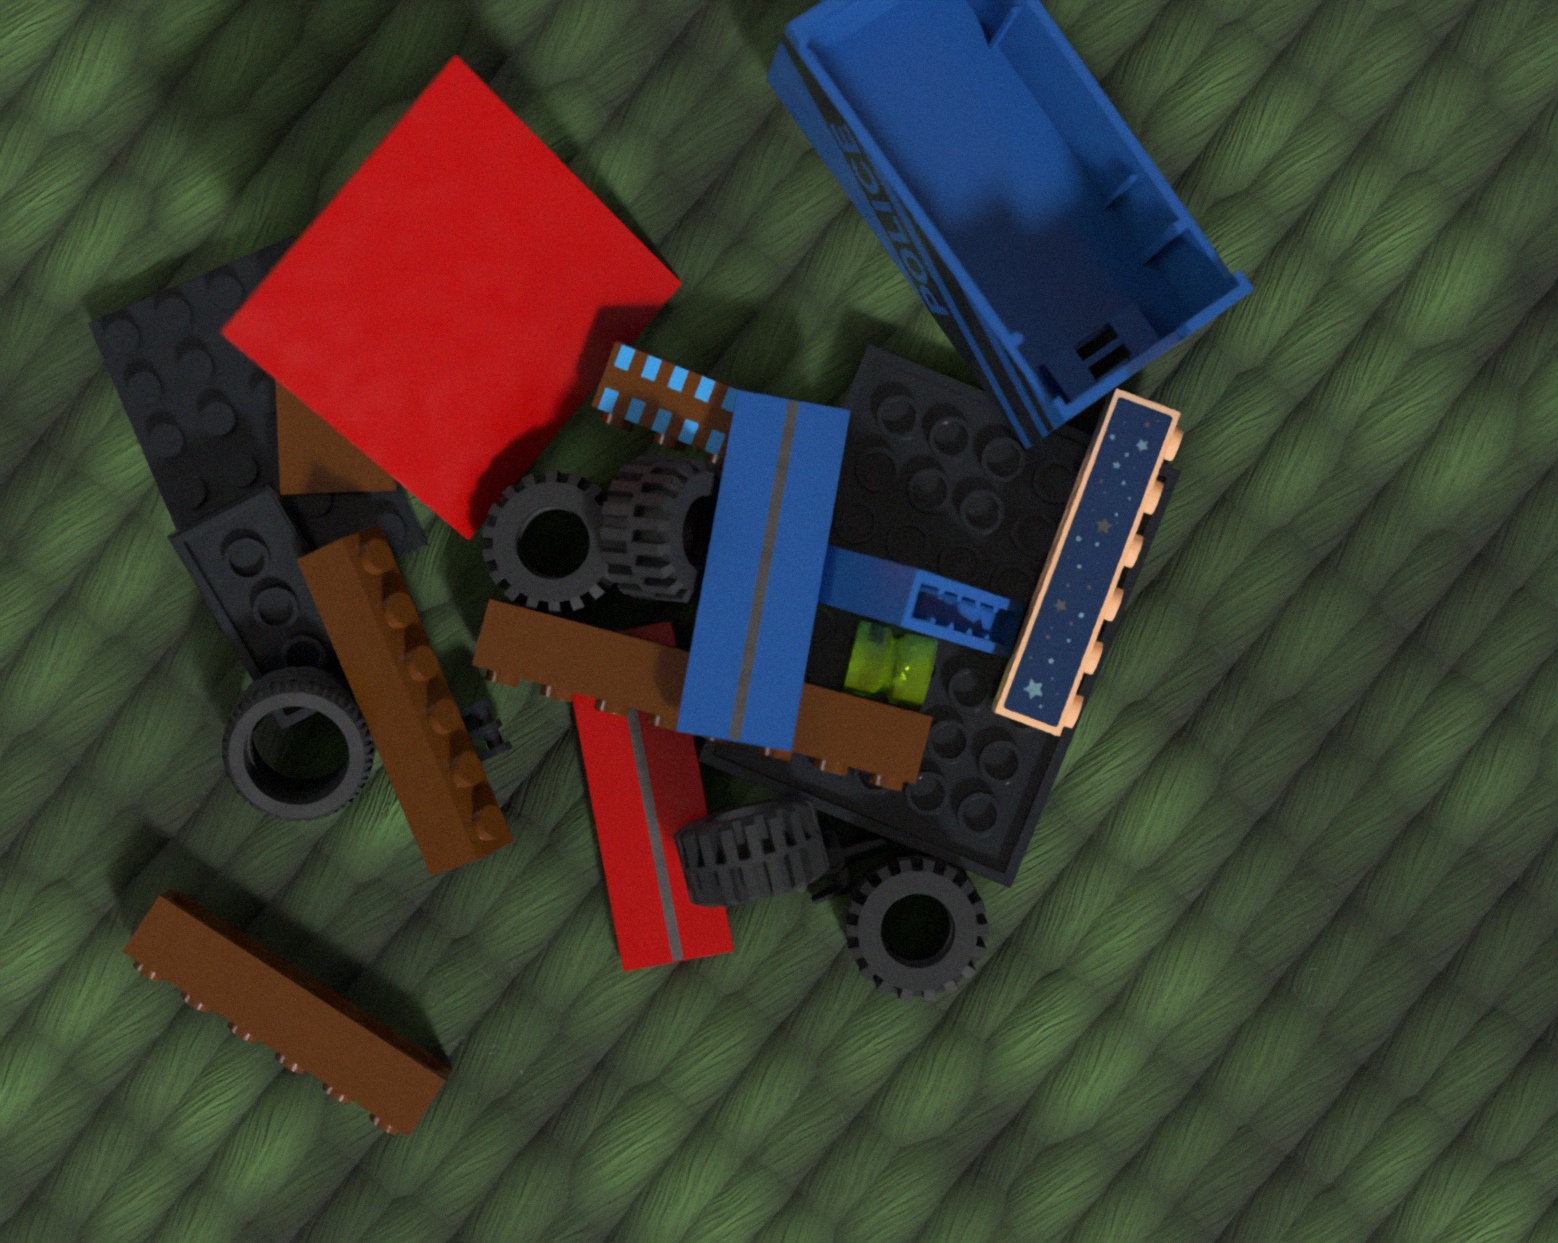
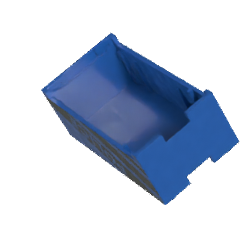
M824 0L787 24L766 76L767 82L1026 450L1254 290L1241 270L1233 275L1039 0ZM1111 328L1117 338L1082 361L1076 351ZM1123 345L1130 356L1096 380L1088 368Z

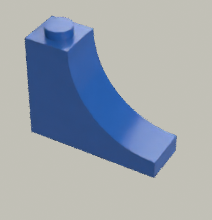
M827 545L817 601L1010 659L1025 609V604L920 569Z

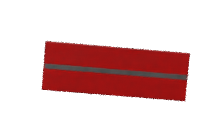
M673 621L617 631L677 647ZM574 693L572 701L623 972L734 951L726 906L704 907L690 902L673 836L687 823L709 815L694 735L649 724L648 721L651 713L633 708L628 709L626 717L594 709L596 698Z

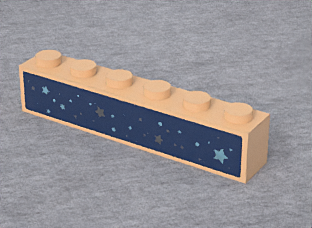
M1117 388L1108 393L992 703L991 711L1059 737L1064 726L1069 728L1074 726L1083 703V696L1076 694L1083 673L1093 674L1103 650L1104 644L1096 641L1104 619L1112 622L1122 600L1124 590L1117 588L1116 585L1123 566L1133 567L1143 543L1144 537L1136 534L1144 512L1152 515L1160 499L1164 483L1157 481L1156 478L1163 459L1172 461L1182 440L1184 430L1176 427L1181 412Z

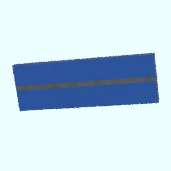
M737 390L676 732L791 752L851 410Z

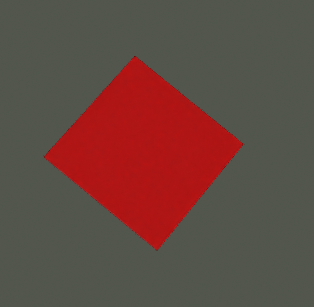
M453 55L225 324L220 333L464 538L469 540L490 515L488 512L493 502L498 503L504 496L501 492L509 485L514 486L600 383L615 342L620 340L631 345L682 283L456 55Z

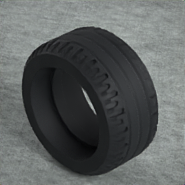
M312 666L281 668L280 670L263 675L250 684L236 701L222 738V758L227 776L243 800L249 801L250 806L256 808L259 812H266L267 816H272L279 820L285 818L286 821L300 822L301 820L308 822L319 820L320 817H328L351 803L368 781L376 753V746L369 732L368 724L361 713L349 682L339 675L335 676L331 671H326L322 668L315 669ZM300 706L314 709L332 719L343 732L349 747L347 760L337 770L321 778L302 780L287 777L273 770L259 755L253 740L252 732L254 725L264 715L279 708Z

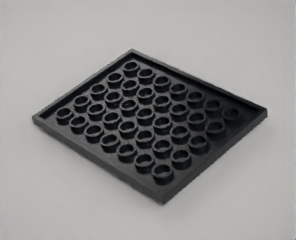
M868 344L842 409L851 410L827 545L920 569L1025 604L1017 632L1018 636L1093 435L1062 424L1026 450L985 391ZM1164 464L1160 467L1156 478L1157 481L1164 483L1160 499L1152 515L1143 513L1136 534L1144 537L1139 555L1132 568L1123 566L1116 585L1117 588L1124 590L1120 606L1112 622L1105 619L1102 622L1096 641L1104 644L1099 662L1092 675L1083 673L1076 694L1083 696L1080 713L1072 728L1063 727L1060 737L990 710L1007 666L1008 658L817 602L804 682L932 715L933 719L916 783L904 782L901 791L888 789L869 783L871 772L848 767L846 776H841L813 768L815 757L793 752L791 761H785L758 753L759 746L738 742L735 747L706 740L698 761L783 796H798L811 799L817 810L1011 888L1181 471Z

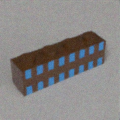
M619 340L614 344L591 406L603 410L600 417L601 421L617 428L631 432L634 423L656 431L653 441L668 448L684 452L687 444L705 450L708 452L705 461H711L717 467L723 469L737 390H747Z

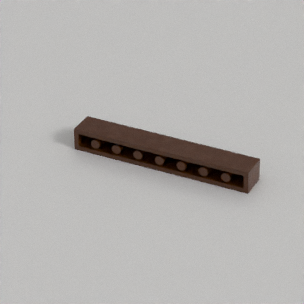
M489 599L472 665L487 669L485 680L518 688L520 678L541 684L539 694L572 702L574 693L596 698L594 709L626 717L628 709L633 708L651 713L648 721L649 724L676 731L690 651L565 617L530 610L505 601ZM803 681L791 752L759 746L758 753L785 761H791L793 752L815 757L813 768L841 776H846L848 767L871 772L869 783L901 791L904 782L916 783L933 716ZM703 736L704 739L736 747L737 742Z

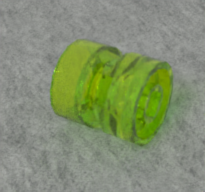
M860 620L852 645L842 692L873 699L879 692L885 693L889 704L920 711L929 686L938 640L909 632L902 638L895 639L891 628Z

